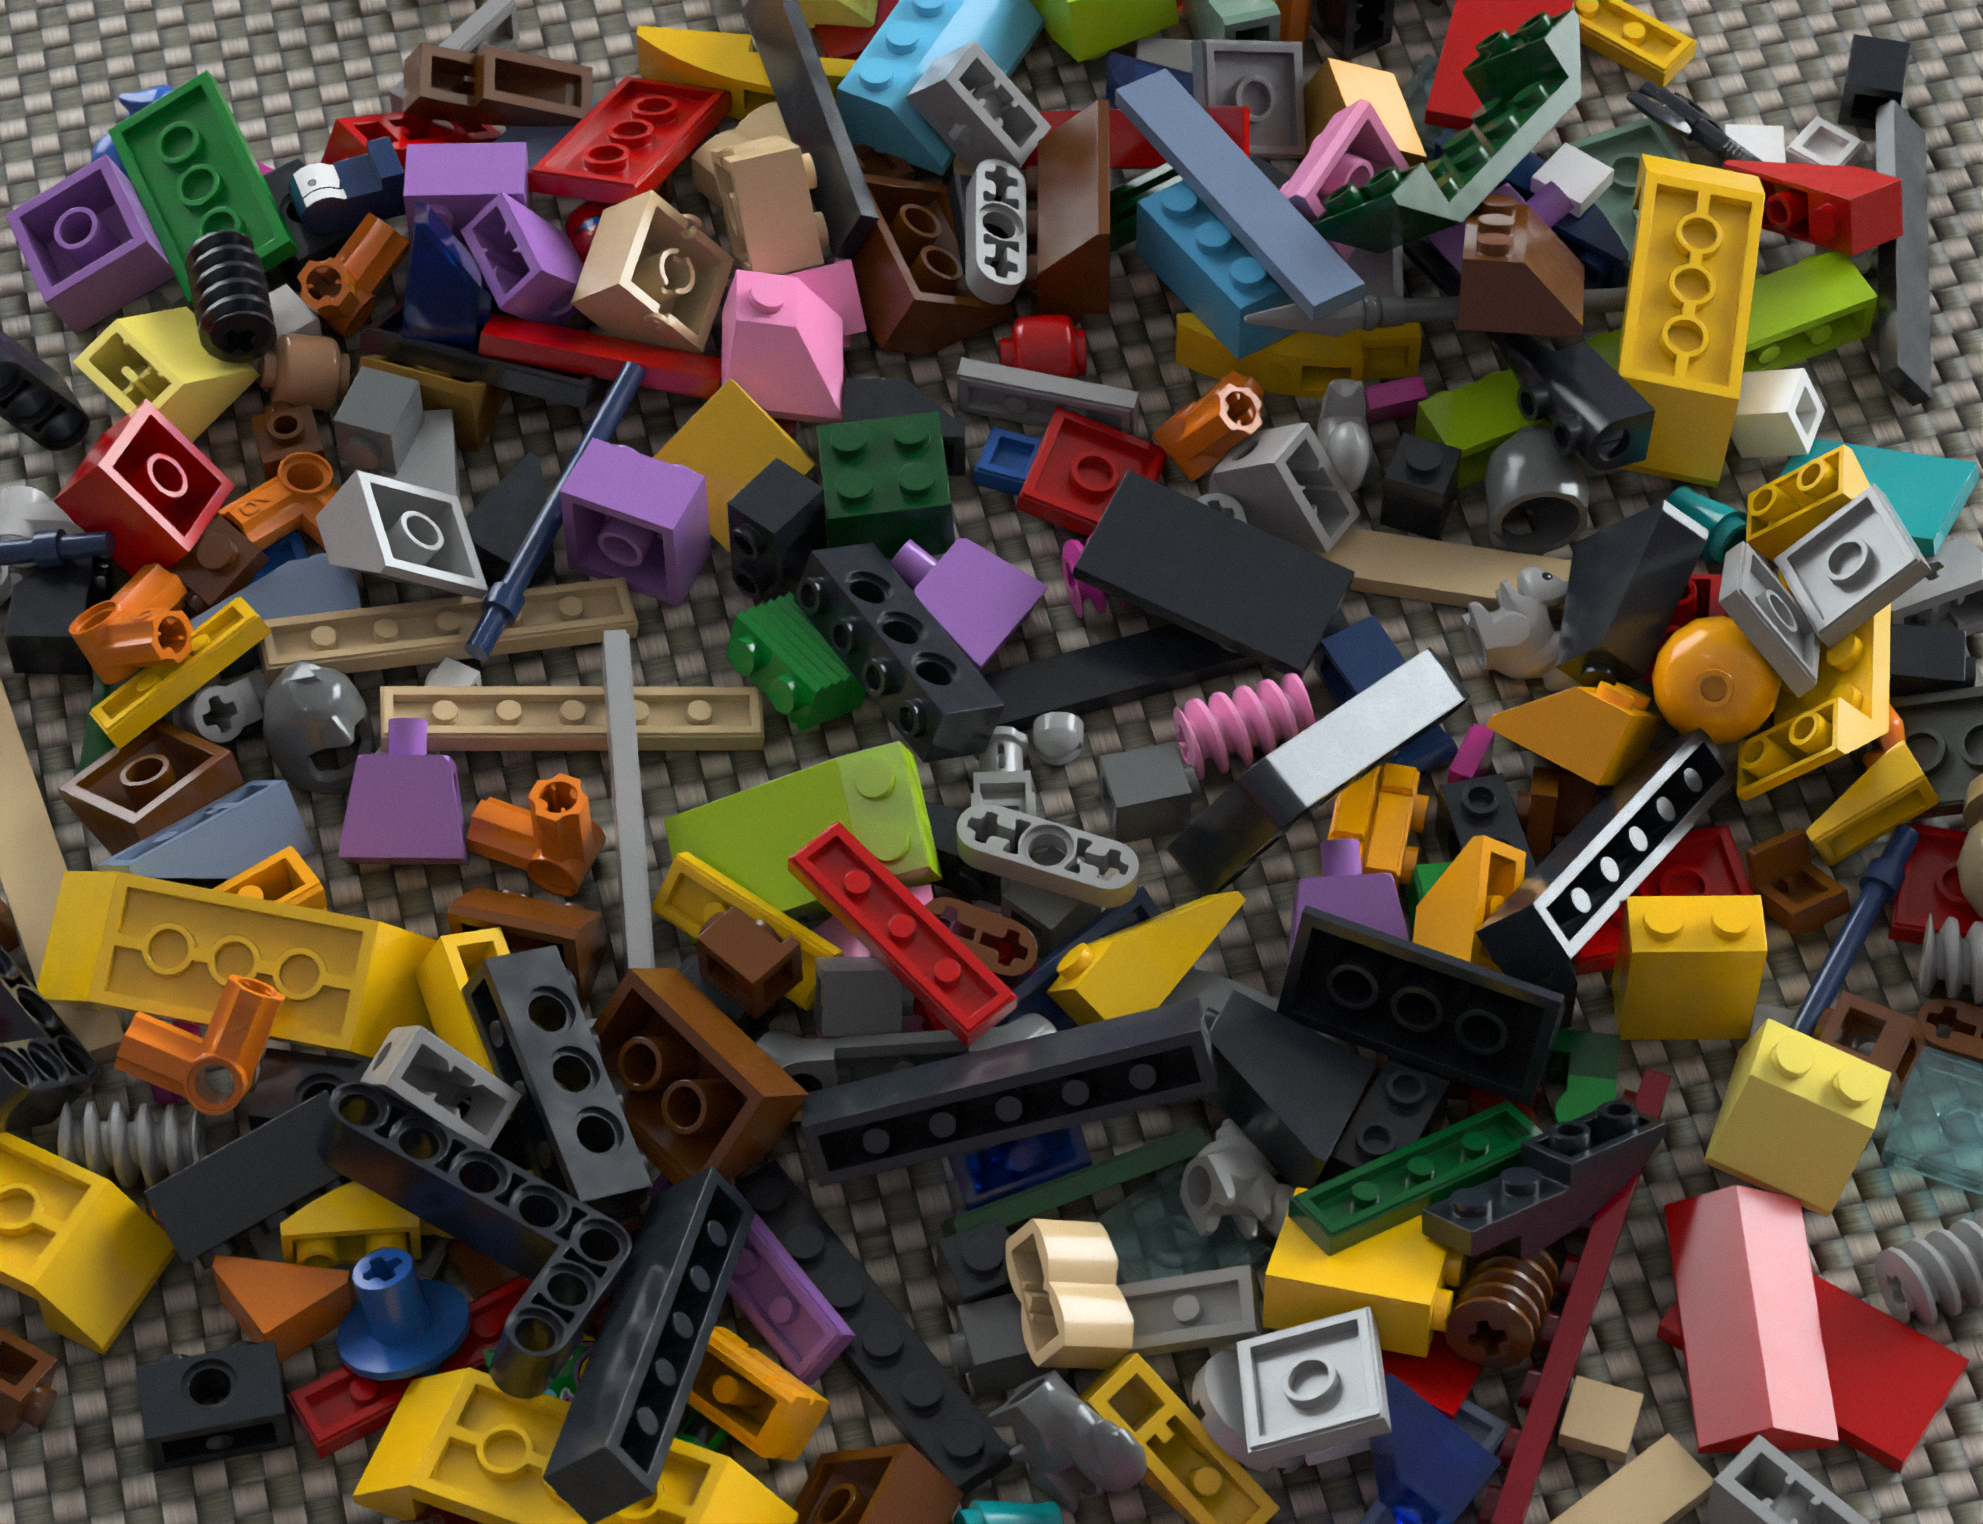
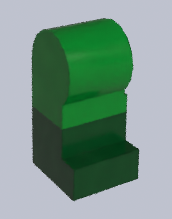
M1559 1028L1548 1063L1546 1082L1565 1084L1564 1094L1557 1100L1552 1125L1558 1122L1572 1121L1597 1110L1598 1106L1602 1103L1615 1101L1620 1035Z

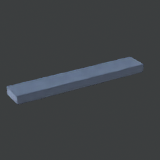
M1166 68L1115 90V105L1312 321H1316L1364 299L1365 282Z

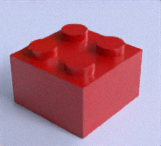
M145 399L101 435L53 502L85 532L110 530L115 541V550L113 555L110 556L133 577L144 565L159 563L165 570H168L186 556L226 500L235 484L154 405Z

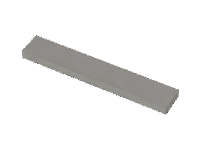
M626 629L603 630L602 675L626 975L630 968H655L630 641L629 634H626Z

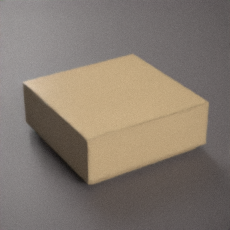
M1576 1375L1557 1445L1625 1465L1644 1394Z

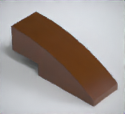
M421 42L404 60L403 114L481 125L527 127L574 126L592 110L593 67L484 45L474 54Z

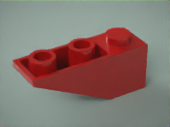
M1742 160L1722 162L1723 170L1759 177L1765 192L1761 229L1851 256L1903 235L1902 179L1855 166Z

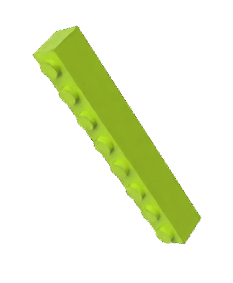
M1832 250L1819 256H1808L1797 264L1773 273L1755 276L1743 372L1779 370L1870 336L1878 296L1847 254ZM1622 328L1612 332L1598 333L1579 344L1588 343L1616 371ZM1511 369L1503 372H1492L1481 380L1451 391L1437 392L1428 399L1418 402L1415 436L1462 449L1458 489L1484 480L1491 453L1507 439L1514 436L1521 427L1539 425L1551 429V425L1544 418L1529 422L1521 415L1517 404V392L1520 385Z

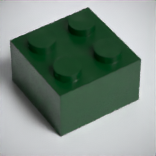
M939 411L816 426L831 548L873 542L886 559L891 560L909 539L930 555L945 554L955 543Z

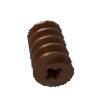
M1494 1247L1479 1253L1473 1261L1472 1268L1468 1272L1452 1312L1448 1316L1447 1330L1444 1332L1446 1345L1459 1357L1487 1367L1508 1368L1520 1364L1531 1352L1533 1342L1536 1340L1539 1328L1544 1321L1545 1314L1550 1307L1552 1297L1555 1295L1559 1283L1557 1266L1550 1255L1542 1249L1520 1260Z

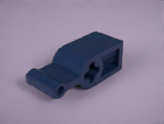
M1372 615L1321 640L1313 669L1337 704L1341 706L1407 661L1376 617ZM1439 724L1387 761L1392 764L1416 767L1418 772H1420L1421 778L1452 762L1458 752V747L1452 737L1446 734Z

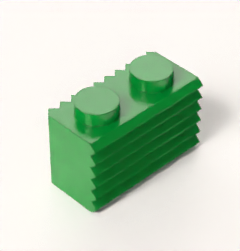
M789 591L784 598L779 595L775 601L770 599L765 605L761 602L756 608L751 606L746 612L742 609L736 615L726 656L738 673L744 677L749 676L751 684H757L759 692L766 693L767 700H771L777 711L783 715H789L791 723H797L799 731H803L861 708L866 690L793 600L794 595Z

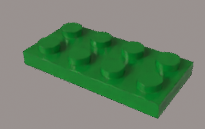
M207 70L107 130L186 299L192 307L193 303L185 268V259L189 248L202 236L221 230L238 231L250 236L254 245V251L261 257L263 273L300 252L217 81Z

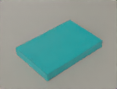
M1814 438L1808 455H1792L1779 477L1845 444L1852 449L1869 485L1871 486L1875 483L1886 494L1922 555L1934 557L1979 480L1976 462Z

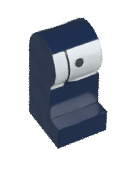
M389 136L366 142V154L337 161L333 165L322 163L310 164L300 168L292 175L288 183V191L304 229L310 233L328 234L359 226L369 212L381 220L406 214L403 197L405 173Z

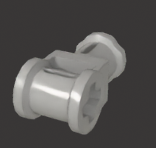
M262 666L238 677L222 679L205 688H199L169 711V722L173 726L210 742L223 743L231 741L240 734L243 727L263 718L264 694L272 683H266ZM211 708L212 715L207 717L204 723L202 715L208 713Z
M995 727L985 753L973 755L979 761V772H973V793H970V807L981 803H991L1036 817L1035 791L1032 792L1031 770L1024 771L1023 759L1027 757L1029 752L1027 735L1013 727ZM999 745L1004 746V754H998ZM986 830L982 837H976V839L987 842L990 836H997V833Z

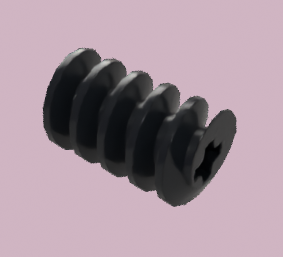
M221 230L208 233L197 239L187 251L185 268L202 347L209 355L225 362H250L265 356L275 346L278 336L270 306L266 279L263 273L262 260L254 251L251 237L238 231Z

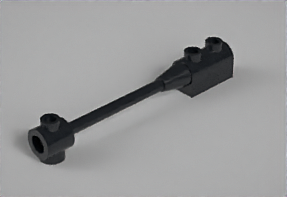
M1423 238L1403 245V253L1447 296H1460L1461 275ZM1483 331L1500 348L1504 360L1520 385L1517 392V404L1521 415L1529 422L1544 418L1551 425V439L1559 454L1567 456L1579 453L1594 469L1599 471H1607L1646 460L1655 409L1588 343L1554 351L1526 334Z

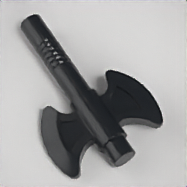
M1649 80L1639 88L1637 93L1630 92L1626 97L1634 107L1649 119L1689 141L1694 140L1723 162L1727 160L1764 162L1724 134V129L1713 117L1680 93H1672L1667 88H1660Z

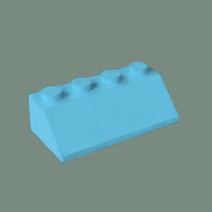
M900 0L837 87V107L851 143L857 145L865 144L875 148V151L883 154L886 152L906 160L911 165L942 176L957 154L908 101L906 95L936 58L973 41H976L1004 74L1010 78L1043 30L1045 19L1029 0Z

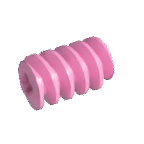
M1295 673L1285 674L1281 678L1279 686L1273 680L1265 679L1257 684L1255 693L1250 687L1242 685L1233 691L1232 699L1223 692H1215L1209 697L1208 706L1201 699L1193 698L1186 702L1184 712L1177 706L1173 711L1174 727L1181 754L1187 765L1191 764L1193 766L1198 781L1205 778V760L1212 759L1219 772L1226 774L1229 772V754L1236 752L1245 768L1252 767L1253 747L1260 746L1266 756L1277 749V741L1284 740L1286 743L1315 723L1308 693L1302 680Z

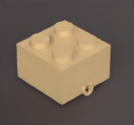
M778 134L710 150L734 265L740 270L776 275L823 265L824 259L821 248L829 246V235L822 212L813 211L809 190L817 188V177L811 155L809 153L802 154L800 146Z
M651 189L603 210L571 304L612 337L701 354L704 352L734 258L701 231L702 221L697 216L680 214ZM689 222L694 224L690 229H687Z

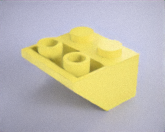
M186 306L115 319L73 361L83 374L125 415L147 399L192 443L260 376L247 362H225L209 355L201 345L195 314Z

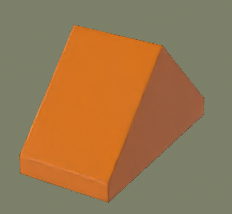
M216 1254L214 1256L212 1269L220 1301L251 1341L262 1343L274 1340L280 1363L339 1327L348 1312L357 1304L349 1270Z

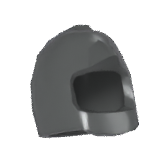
M1539 425L1521 427L1514 436L1507 439L1491 453L1485 476V504L1487 506L1489 536L1497 550L1540 555L1562 548L1578 538L1587 527L1589 484L1584 466L1576 453L1567 456L1559 454L1551 439V429ZM1513 507L1530 510L1535 514L1536 529L1532 533L1517 535L1504 529L1501 523L1505 515Z
M300 660L286 667L266 689L263 705V735L267 749L283 778L298 789L320 794L338 795L350 791L358 755L375 754L377 751L370 715L364 700L354 684L346 675L336 669L317 666ZM355 727L359 729L361 744L356 757L349 764L338 770L319 771L315 768L310 757L311 754L325 748L352 745Z

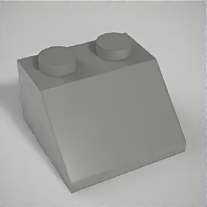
M355 470L315 517L330 565L390 579L395 582L482 599L488 592L458 496Z

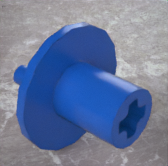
M397 1248L380 1249L362 1258L353 1269L352 1278L361 1301L355 1304L341 1321L335 1342L343 1364L360 1377L384 1381L409 1378L420 1374L421 1378L440 1373L438 1364L453 1355L468 1336L472 1314L464 1293L451 1284L431 1279H419L409 1253Z

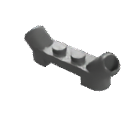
M1029 1013L1000 1027H992L968 1047L950 1030L808 1039L784 1029H773L765 1033L756 1044L808 1093L1058 1031L1045 1017L1036 1013ZM803 1104L792 1121H802Z

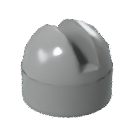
M1049 712L1035 719L1033 723V745L1038 756L1048 765L1063 766L1072 763L1080 755L1084 743V723L1078 716L1067 712Z

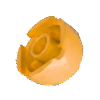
M1719 615L1696 618L1671 635L1658 652L1652 674L1655 703L1670 726L1682 735L1700 727L1711 737L1716 745L1737 742L1760 729L1775 709L1781 687V677L1733 619Z

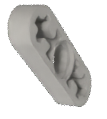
M986 159L978 165L966 188L965 278L967 286L975 296L985 302L1001 305L1013 300L1027 273L1026 181L1022 173L1012 164L1000 159ZM996 192L998 196L1002 197L1000 202L993 201L996 196ZM989 223L1001 228L1007 233L1009 238L1002 239L992 235L985 229L983 224ZM992 261H999L996 271L994 267L990 266Z
M991 803L971 806L958 819V854L966 864L973 868L1104 908L1119 907L1128 903L1138 890V858L1130 847L1121 842ZM986 830L997 833V836H990L986 843L976 841V837H982ZM1016 838H1019L1018 853H1010V848L1015 849ZM1053 845L1060 848L1066 856L1056 865L1043 866L1035 863L1029 855L1039 846ZM1077 857H1084L1085 863L1080 862V872L1075 873ZM1109 867L1120 870V874H1113L1109 881L1099 879V875H1104Z

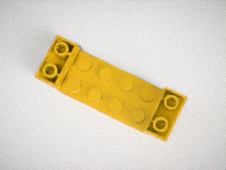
M1642 154L1640 157L1633 209L1638 210L1616 372L1655 409L1646 460L1618 467V469L1715 488L1719 484L1739 403L1765 192L1758 176Z
M1843 444L1748 493L1746 543L1775 563L1774 559L1870 487L1852 449ZM1778 570V580L1798 603L1781 571ZM1891 603L1829 649L1821 641L1817 684L1814 688L1798 698L1781 678V687L1774 709V726L1739 743L1737 796L1744 801L1750 800L1846 755L1889 732Z
M64 871L37 990L50 1004L101 1013L103 1007L135 1014L140 1011L156 1018L209 1027L229 976L235 974L241 977H252L273 986L276 991L286 996L269 1039L354 1055L357 1060L372 1062L384 1040L395 1027L419 1025L434 1034V1028L414 973L437 940L376 920L124 872Z
M0 1133V1283L38 1300L46 1328L105 1355L177 1251L166 1231L110 1180L10 1133Z
M469 1367L413 1379L407 1387L352 1495L353 1503L413 1523L420 1521L429 1504L483 1524H588L543 1479L571 1402L545 1393L530 1399L513 1397L499 1389L490 1374ZM674 1438L654 1494L594 1524H797L799 1517L795 1510L732 1458Z

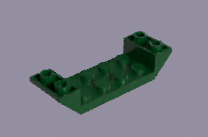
M1572 8L1553 17H1549L1546 11L1541 12L1525 21L1512 34H1508L1506 29H1500L1483 39L1475 47L1479 55L1462 71L1483 104L1471 115L1474 124L1470 128L1453 135L1441 146L1445 154L1440 159H1436L1426 165L1420 163L1398 172L1395 166H1390L1374 175L1362 187L1357 188L1354 182H1350L1336 189L1323 201L1327 209L1311 224L1315 230L1326 240L1380 254L1462 223L1581 98L1580 23L1575 10Z

